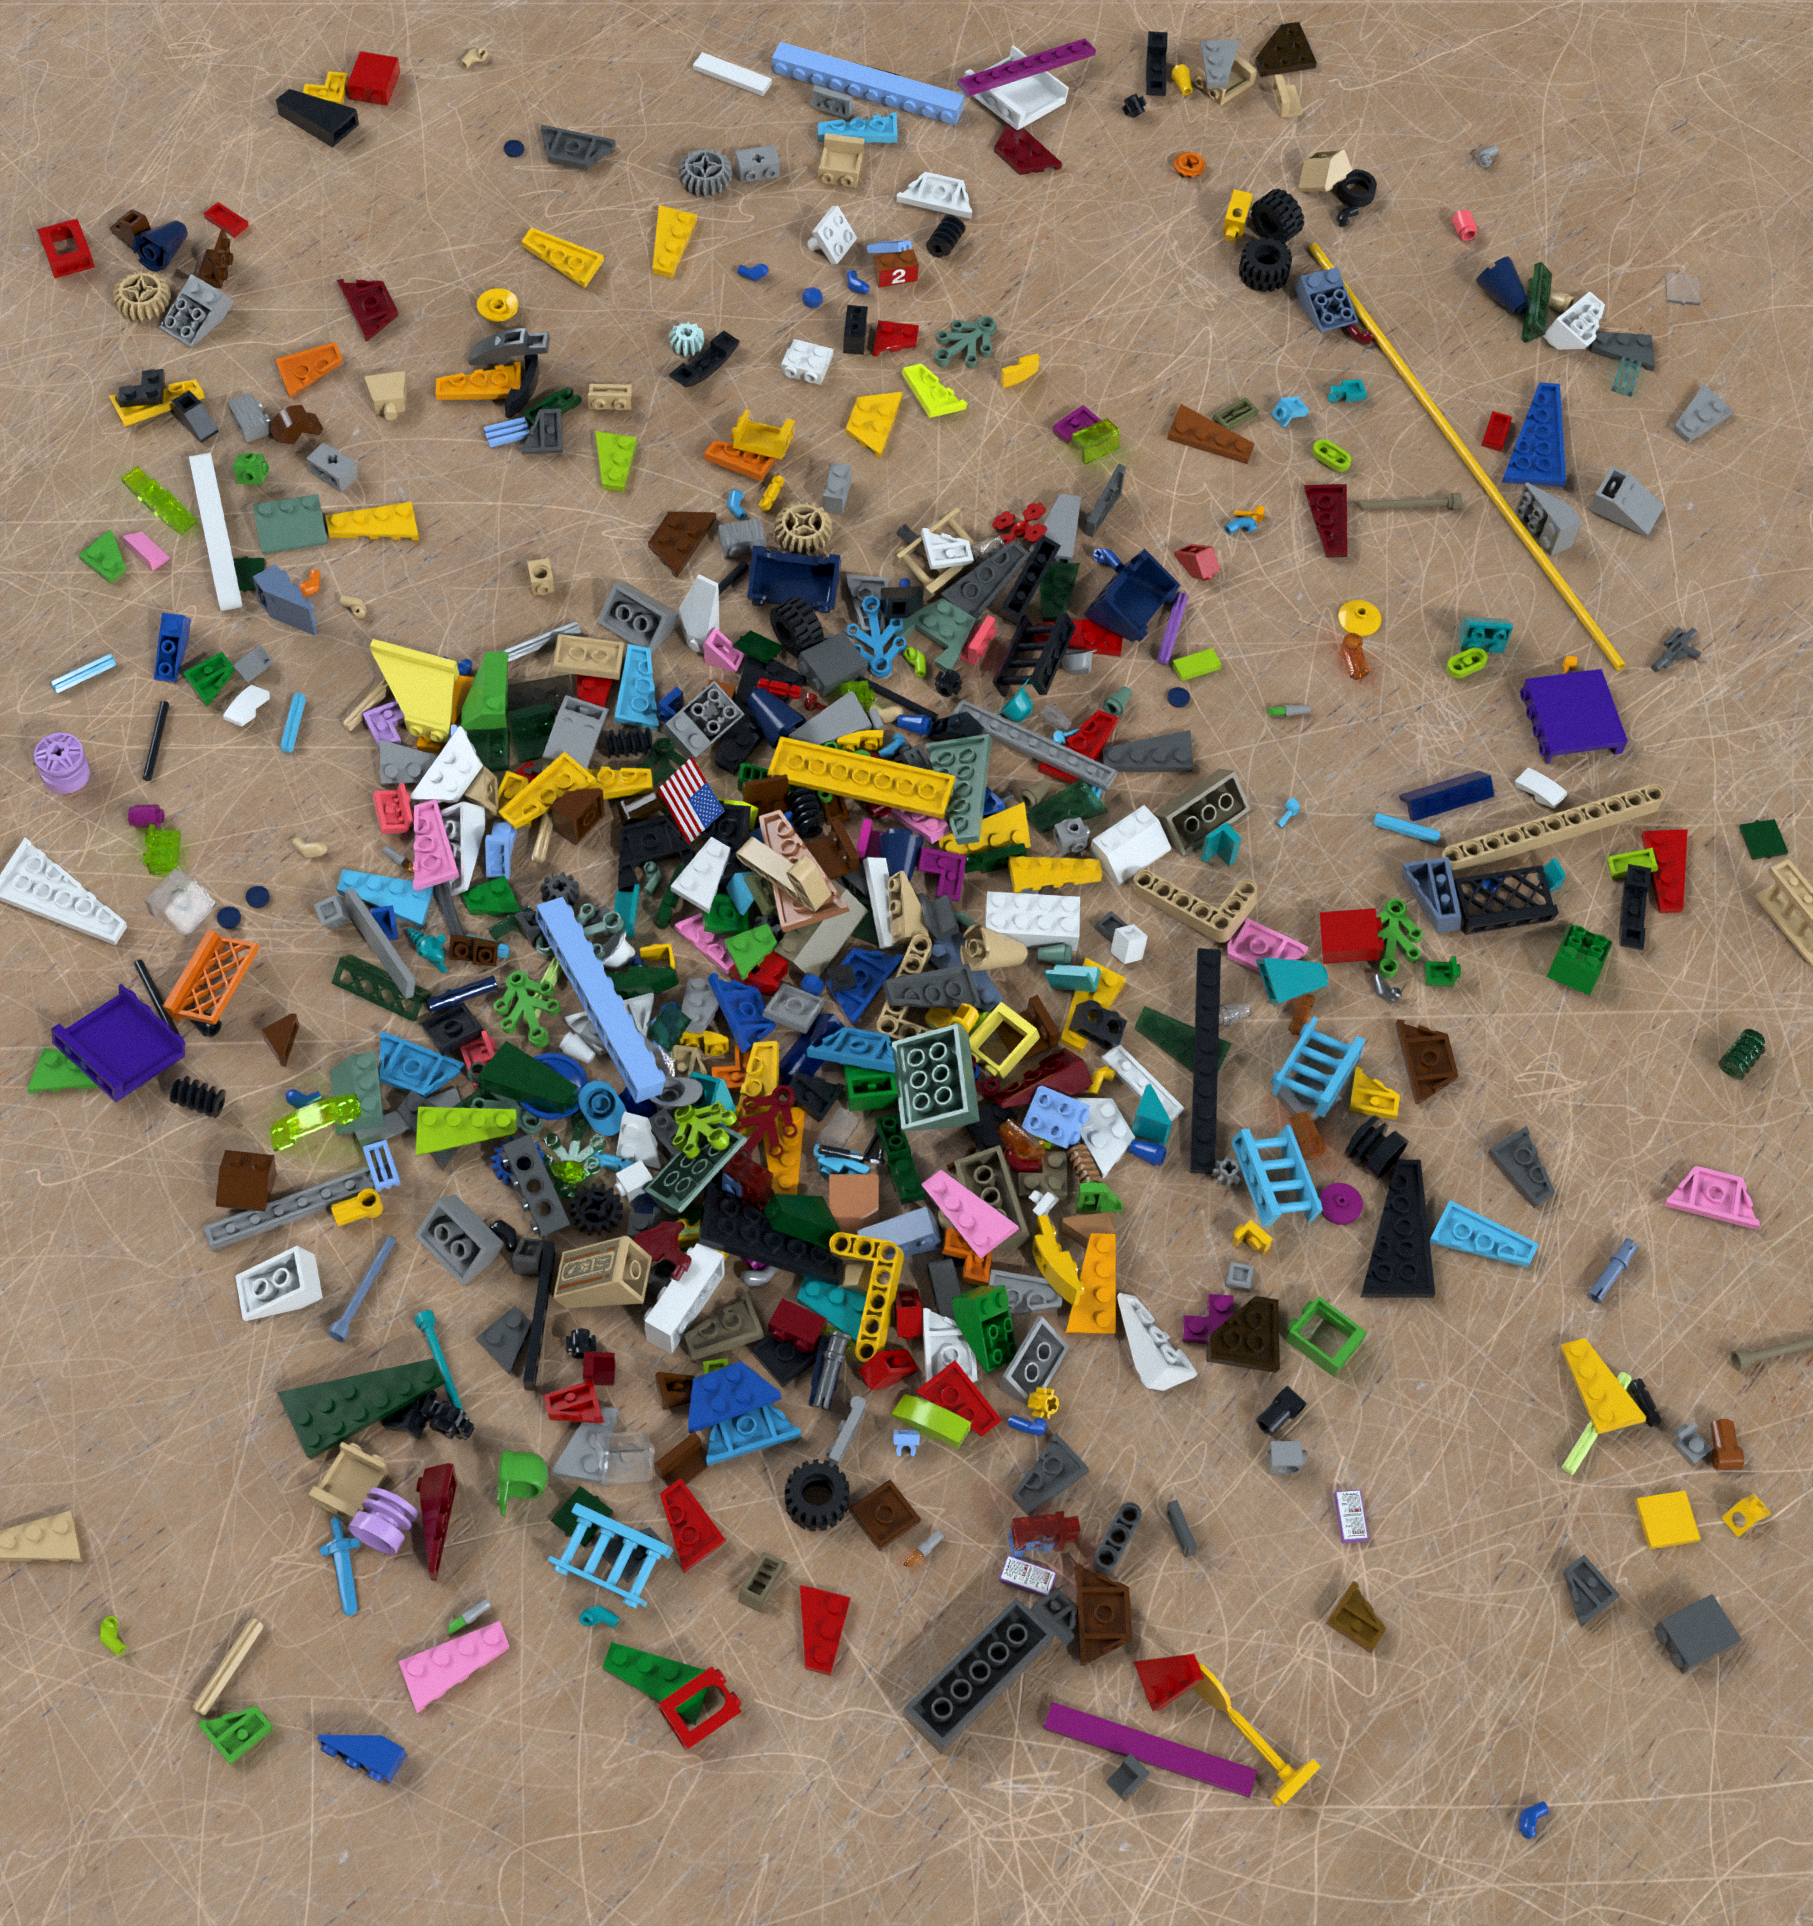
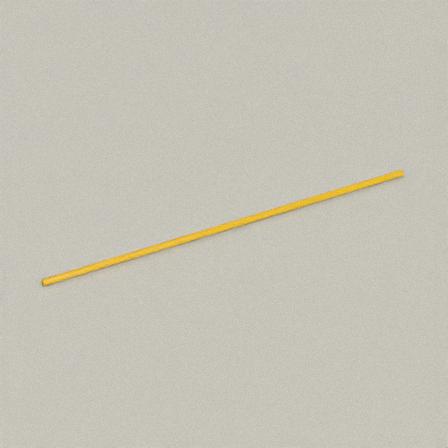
M1317 243L1309 246V251L1323 270L1335 268ZM1343 280L1355 314L1366 329L1370 330L1374 335V340L1611 664L1617 671L1621 670L1626 665Z

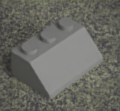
M624 582L614 584L597 622L636 646L650 648L652 654L671 634L679 614L631 584Z
M457 1195L438 1199L414 1235L462 1285H466L488 1267L504 1246V1243Z

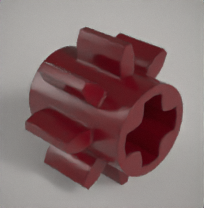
M870 802L865 804L868 815L873 819L884 820L891 815L889 811H891L892 807Z

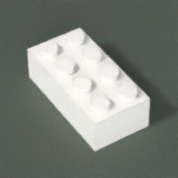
M987 891L985 927L1023 942L1026 948L1038 949L1066 943V945L1072 946V951H1077L1080 930V897Z
M696 1244L694 1248L690 1247L686 1254L692 1258L688 1272L685 1271L679 1281L670 1278L672 1281L667 1288L663 1287L657 1297L658 1302L654 1308L650 1307L644 1315L646 1341L671 1355L725 1275L724 1255L710 1247Z

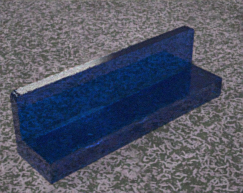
M1481 771L1472 772L1399 795L1400 800L1407 803L1411 821L1421 820L1495 797L1491 775Z
M819 1013L807 1033H802L779 1062V1086L787 1085L797 1072L809 1075L811 1078L825 1060L807 1057V1048L811 1045L815 1048L822 1045L823 1038L833 1035L836 1031L845 1027L835 1014Z

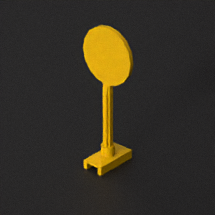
M1197 1660L1204 1679L1193 1686V1690L1212 1707L1224 1711L1238 1730L1278 1772V1777L1284 1783L1270 1800L1276 1807H1279L1281 1804L1284 1805L1321 1766L1314 1759L1306 1762L1296 1771L1288 1763L1286 1764L1245 1718L1231 1707L1229 1695L1222 1684Z

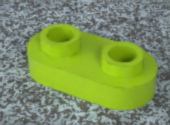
M1320 439L1314 443L1312 454L1317 460L1337 472H1345L1349 469L1352 458L1348 452L1326 439Z
M1480 648L1468 649L1451 657L1448 660L1446 671L1449 676L1456 679L1466 677L1485 667L1488 659L1487 653Z

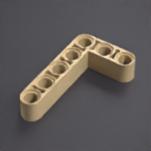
M751 837L735 853L745 866L813 912H816L831 896V892L818 867L805 855H802L793 864L754 837Z
M1140 870L1134 875V891L1138 898L1217 942L1228 941L1258 902L1257 884L1250 879L1241 880L1220 908L1217 909L1148 870ZM1224 926V927H1226V928H1224V929H1219L1218 927Z
M917 934L912 938L896 978L925 972L932 951V942L929 936ZM924 946L926 947V949L923 951H919L916 949V947ZM909 966L918 967L916 971H910L907 968ZM887 1000L877 1021V1033L888 1034L891 1046L892 1042L904 1039V1036L908 1034L915 1036L933 1031L905 1021L910 1006H899L901 1010L894 1012L891 1010L893 1005H888ZM888 1026L893 1028L891 1032H884L882 1028Z

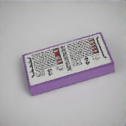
M1361 1489L1335 1491L1334 1498L1342 1543L1367 1542L1369 1537Z
M1007 1555L999 1582L1045 1597L1051 1592L1057 1572Z

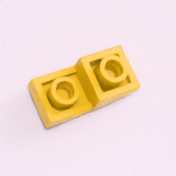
M1039 354L1020 357L1018 365L1002 368L1000 380L1002 387L1005 388L1018 384L1035 374L1039 367Z
M865 730L844 735L838 738L837 746L852 753L863 747L871 751L881 750L883 746V730Z
M706 1030L703 1033L679 1031L680 1045L704 1047L705 1055L720 1056L724 1053H729L728 1037Z

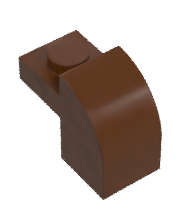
M133 209L110 227L112 234L126 240L130 248H133V239L138 234L151 229L146 215Z
M293 405L283 409L269 425V429L276 442L293 445L302 432L320 435L323 431V427L316 414L306 413L302 405Z

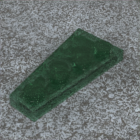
M1144 1006L1135 1025V1030L1193 1072L1194 1027ZM1220 1038L1218 1044V1073L1232 1044Z

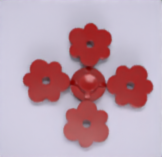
M1029 504L1027 509L1022 512L1025 521L1015 523L1014 519L1016 516L1009 511L1003 512L1001 516H996L992 524L994 529L1003 531L1010 527L1012 528L1011 533L1001 534L999 539L993 542V546L995 547L996 545L998 551H1000L1013 540L1017 542L1015 537H1024L1030 543H1035L1042 535L1045 536L1047 531L1046 525L1037 523L1033 527H1029L1028 523L1032 520H1038L1046 513V508L1043 507V504Z

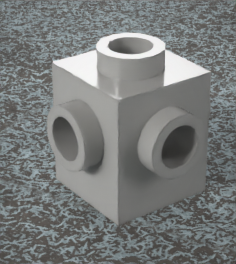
M1081 817L1075 819L1068 818L1061 823L1055 824L1053 837L1060 854L1079 852L1087 847L1090 831L1088 826L1083 824Z

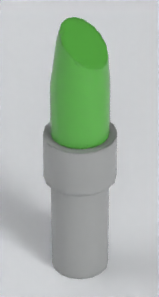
M1285 705L1284 707H1274L1267 709V714L1271 716L1310 714V706Z
M485 1598L471 1609L468 1608L461 1613V1616L449 1623L447 1635L459 1630L466 1624L469 1625L476 1620V1617L491 1608L492 1606Z

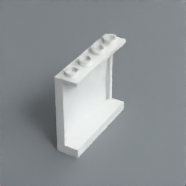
M1011 46L1009 57L985 70L1028 56L1015 46ZM969 69L965 72L964 77L976 73ZM1048 71L972 96L1013 128L1019 130L1065 104L1069 87Z

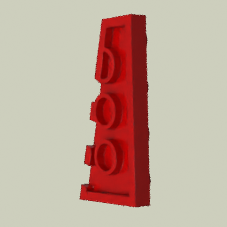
M1089 619L1072 620L1076 629L1067 649H1097V651L1092 653L1121 656L1123 637L1099 626ZM1055 622L1036 623V626L1054 625ZM1050 634L1035 635L1034 642H1046Z
M1098 710L1080 727V730L1074 736L1071 735L1066 740L1063 746L1096 760L1116 728L1119 718ZM1044 762L1038 766V772L1077 788L1083 782Z

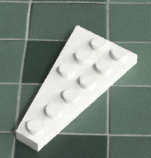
M27 838L23 839L0 874V901L113 945L118 943L127 928V924L123 919L99 902L91 892L86 891L78 881L59 865L48 859Z

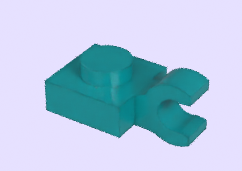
M1362 379L1345 380L1341 382L1340 386H1330L1331 394H1327L1329 402H1336L1341 398H1344L1345 402L1363 401L1367 397Z

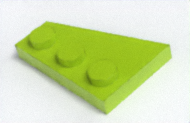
M595 431L602 488L624 492L637 445V437Z

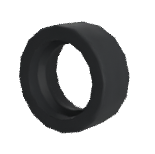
M1354 169L1346 175L1344 180L1339 182L1338 197L1348 206L1357 205L1358 208L1365 207L1374 199L1377 182L1370 173ZM1349 184H1359L1368 191L1356 193L1349 190L1346 186Z

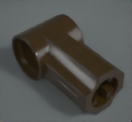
M656 790L635 800L625 799L619 802L617 810L622 826L640 822L642 819L664 809V803Z

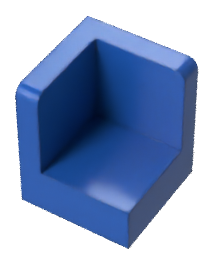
M393 905L370 909V913L388 940L399 939Z

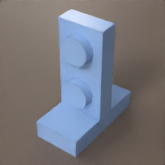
M494 822L491 835H486V877L488 878L505 876L506 879H510V859L517 829L515 830L507 822Z

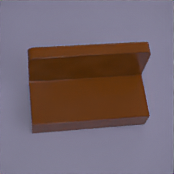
M693 1432L654 1463L655 1473L668 1487L680 1478L687 1485L710 1467L706 1464L708 1453L701 1446V1438Z

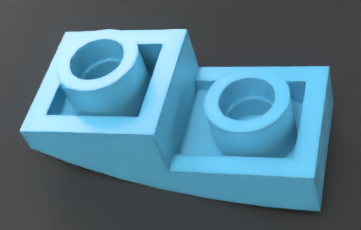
M820 1157L817 1162V1172L827 1180H829V1174H869L870 1167L844 1158Z

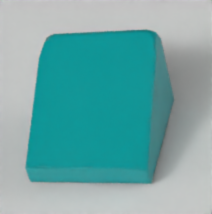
M1554 858L1543 867L1550 892L1560 889L1566 878V874L1558 860Z

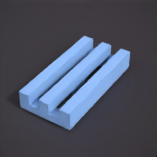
M909 240L879 241L868 245L867 251L868 253L901 252L912 247Z
M525 417L484 427V433L490 448L527 439L530 431Z
M387 1140L363 1146L376 1191L380 1192L382 1188L390 1189L392 1185H401ZM380 1147L384 1148L393 1176L392 1179H388L380 1155ZM371 1150H374L383 1177V1182L380 1183L369 1153Z

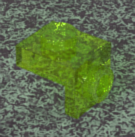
M868 680L850 681L841 684V697L853 691L858 701H864L866 711H869L871 702H875L874 690L869 689Z

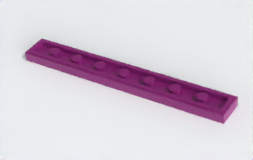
M1084 38L960 78L957 85L969 97L1094 56L1096 49Z
M1054 1702L1051 1703L1044 1730L1125 1757L1131 1753L1140 1762L1248 1798L1251 1796L1257 1773L1256 1769Z

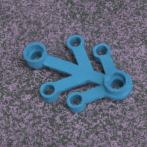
M867 596L862 602V607L869 616L872 637L860 630L857 624L848 625L846 631L849 638H857L874 649L875 657L865 652L861 645L853 644L856 649L860 650L859 653L870 665L872 674L878 678H884L892 671L891 661L898 652L904 651L907 647L905 638L898 636L893 640V646L885 655L883 653V647L896 631L902 630L903 620L902 618L891 619L889 626L881 635L877 613L880 611L879 599L875 596ZM870 605L876 606L873 610H869L868 607ZM899 621L900 625L893 626V623ZM851 629L857 630L854 634H851L849 631ZM902 641L904 643L902 646L896 645L897 642ZM880 665L885 666L884 670H878L877 668Z

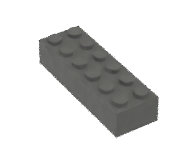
M1016 1597L904 1707L903 1717L942 1754L1052 1644L1055 1634Z

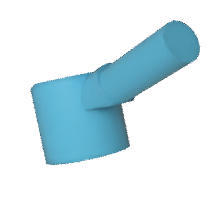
M1079 728L1064 733L1058 730L1054 733L1052 741L1063 746L1066 743L1065 739L1071 735L1074 736L1079 731Z
M1295 798L1289 799L1284 805L1288 811L1277 824L1278 827L1282 828L1292 815L1298 814L1300 804Z

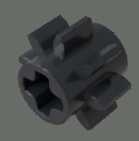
M1137 93L1123 100L1125 105L1122 109L1126 116L1130 114L1132 118H1135L1145 112L1144 106H1146L1147 102L1143 95L1138 97Z
M948 669L944 673L939 671L934 685L940 695L949 697L952 693L955 695L959 693L962 688V681L956 671Z
M584 1328L574 1329L571 1331V1336H566V1352H572L573 1358L584 1359V1352L596 1351V1336L590 1335V1330Z

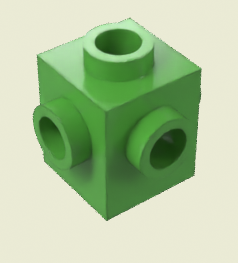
M250 452L238 454L233 464L238 485L263 484L266 476L269 474V464L265 462L263 453L255 454Z

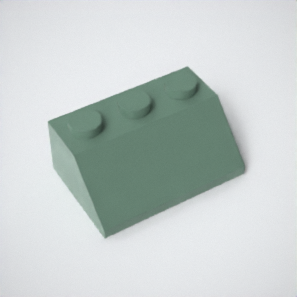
M318 494L253 504L262 555L328 544Z
M376 1052L351 1055L330 1070L337 1136L352 1134L354 1130L385 1126L380 1070Z

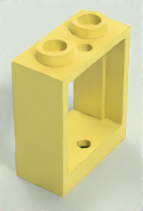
M1000 1002L969 1037L971 1054L975 1056L976 1063L980 1061L985 1065L984 1069L991 1076L995 1077L998 1075L1004 1079L1038 1041L1040 1035L1034 1026ZM1004 1021L1025 1038L999 1066L979 1051L978 1048Z

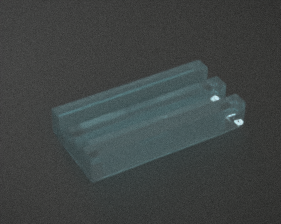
M1622 357L1611 391L1631 397L1642 362L1638 361L1636 364L1633 363L1634 360L1625 361L1626 357ZM1623 366L1627 367V370L1622 382L1621 388L1617 387L1620 379ZM1635 369L1629 390H1625L1630 371Z

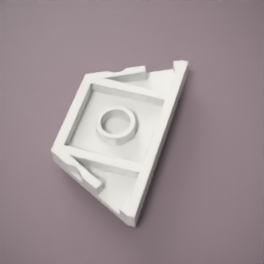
M924 172L919 176L918 180L908 185V189L904 193L899 192L897 194V202L969 219L972 218V208L969 206V198L965 192L966 187L963 180Z
M461 726L458 727L410 795V799L415 803L437 799L438 803L443 801L457 803L483 767L480 758L476 755L473 744L467 737L466 730Z
M653 993L623 1000L624 1009L627 1014L630 1013L632 1015L634 1026L646 1038L654 1003ZM586 1011L565 1017L566 1025L581 1038L580 1033L590 1020ZM584 1040L599 1055L608 1053V1051Z
M1073 1098L1090 1105L1089 1118L1082 1125L1079 1132L1080 1141L1087 1146V1151L1090 1152V1157L1093 1159V1163L1103 1179L1108 1175L1114 1164L1121 1159L1123 1153L1129 1149L1132 1141L1135 1140V1136L1112 1098Z
M923 1308L922 1322L926 1382L954 1360H956L972 1382L977 1381L976 1356L956 1322L948 1317L931 1312L930 1309Z

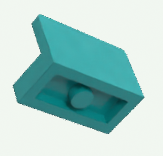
M1226 822L1205 837L1200 859L1202 862H1205L1217 854L1230 866L1236 861L1242 838Z
M640 884L634 885V892L617 891L614 911L618 912L624 921L621 930L626 931V937L634 938L640 904Z
M1055 964L1054 970L1047 969L1045 971V976L1052 989L1096 992L1101 975L1099 967Z

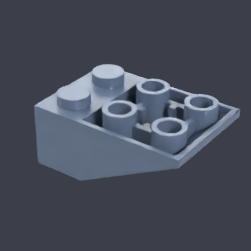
M1338 267L1300 276L1294 289L1300 305L1320 333L1358 323Z
M275 564L253 576L259 604L271 618L312 635L318 634L316 629L318 622L313 615V611H315L313 604L309 599L305 600L302 597L300 588L290 582V577L285 570L281 571Z

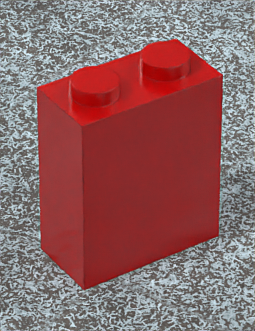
M360 51L347 83L349 99L388 106L400 75L398 57Z
M1376 908L1320 912L1323 964L1379 960V951H1384L1383 937H1378V931H1382L1381 917H1376Z

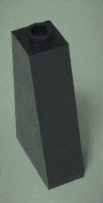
M288 89L276 99L278 114L332 148L359 125L357 110L292 89Z

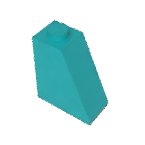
M1268 957L1256 960L1270 1004H1279L1329 985L1327 981L1328 973L1326 968L1322 966V963Z

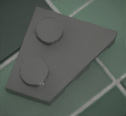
M1057 1588L1037 1601L1030 1611L1067 1646L1074 1638V1634L1071 1632L1076 1623L1077 1606Z

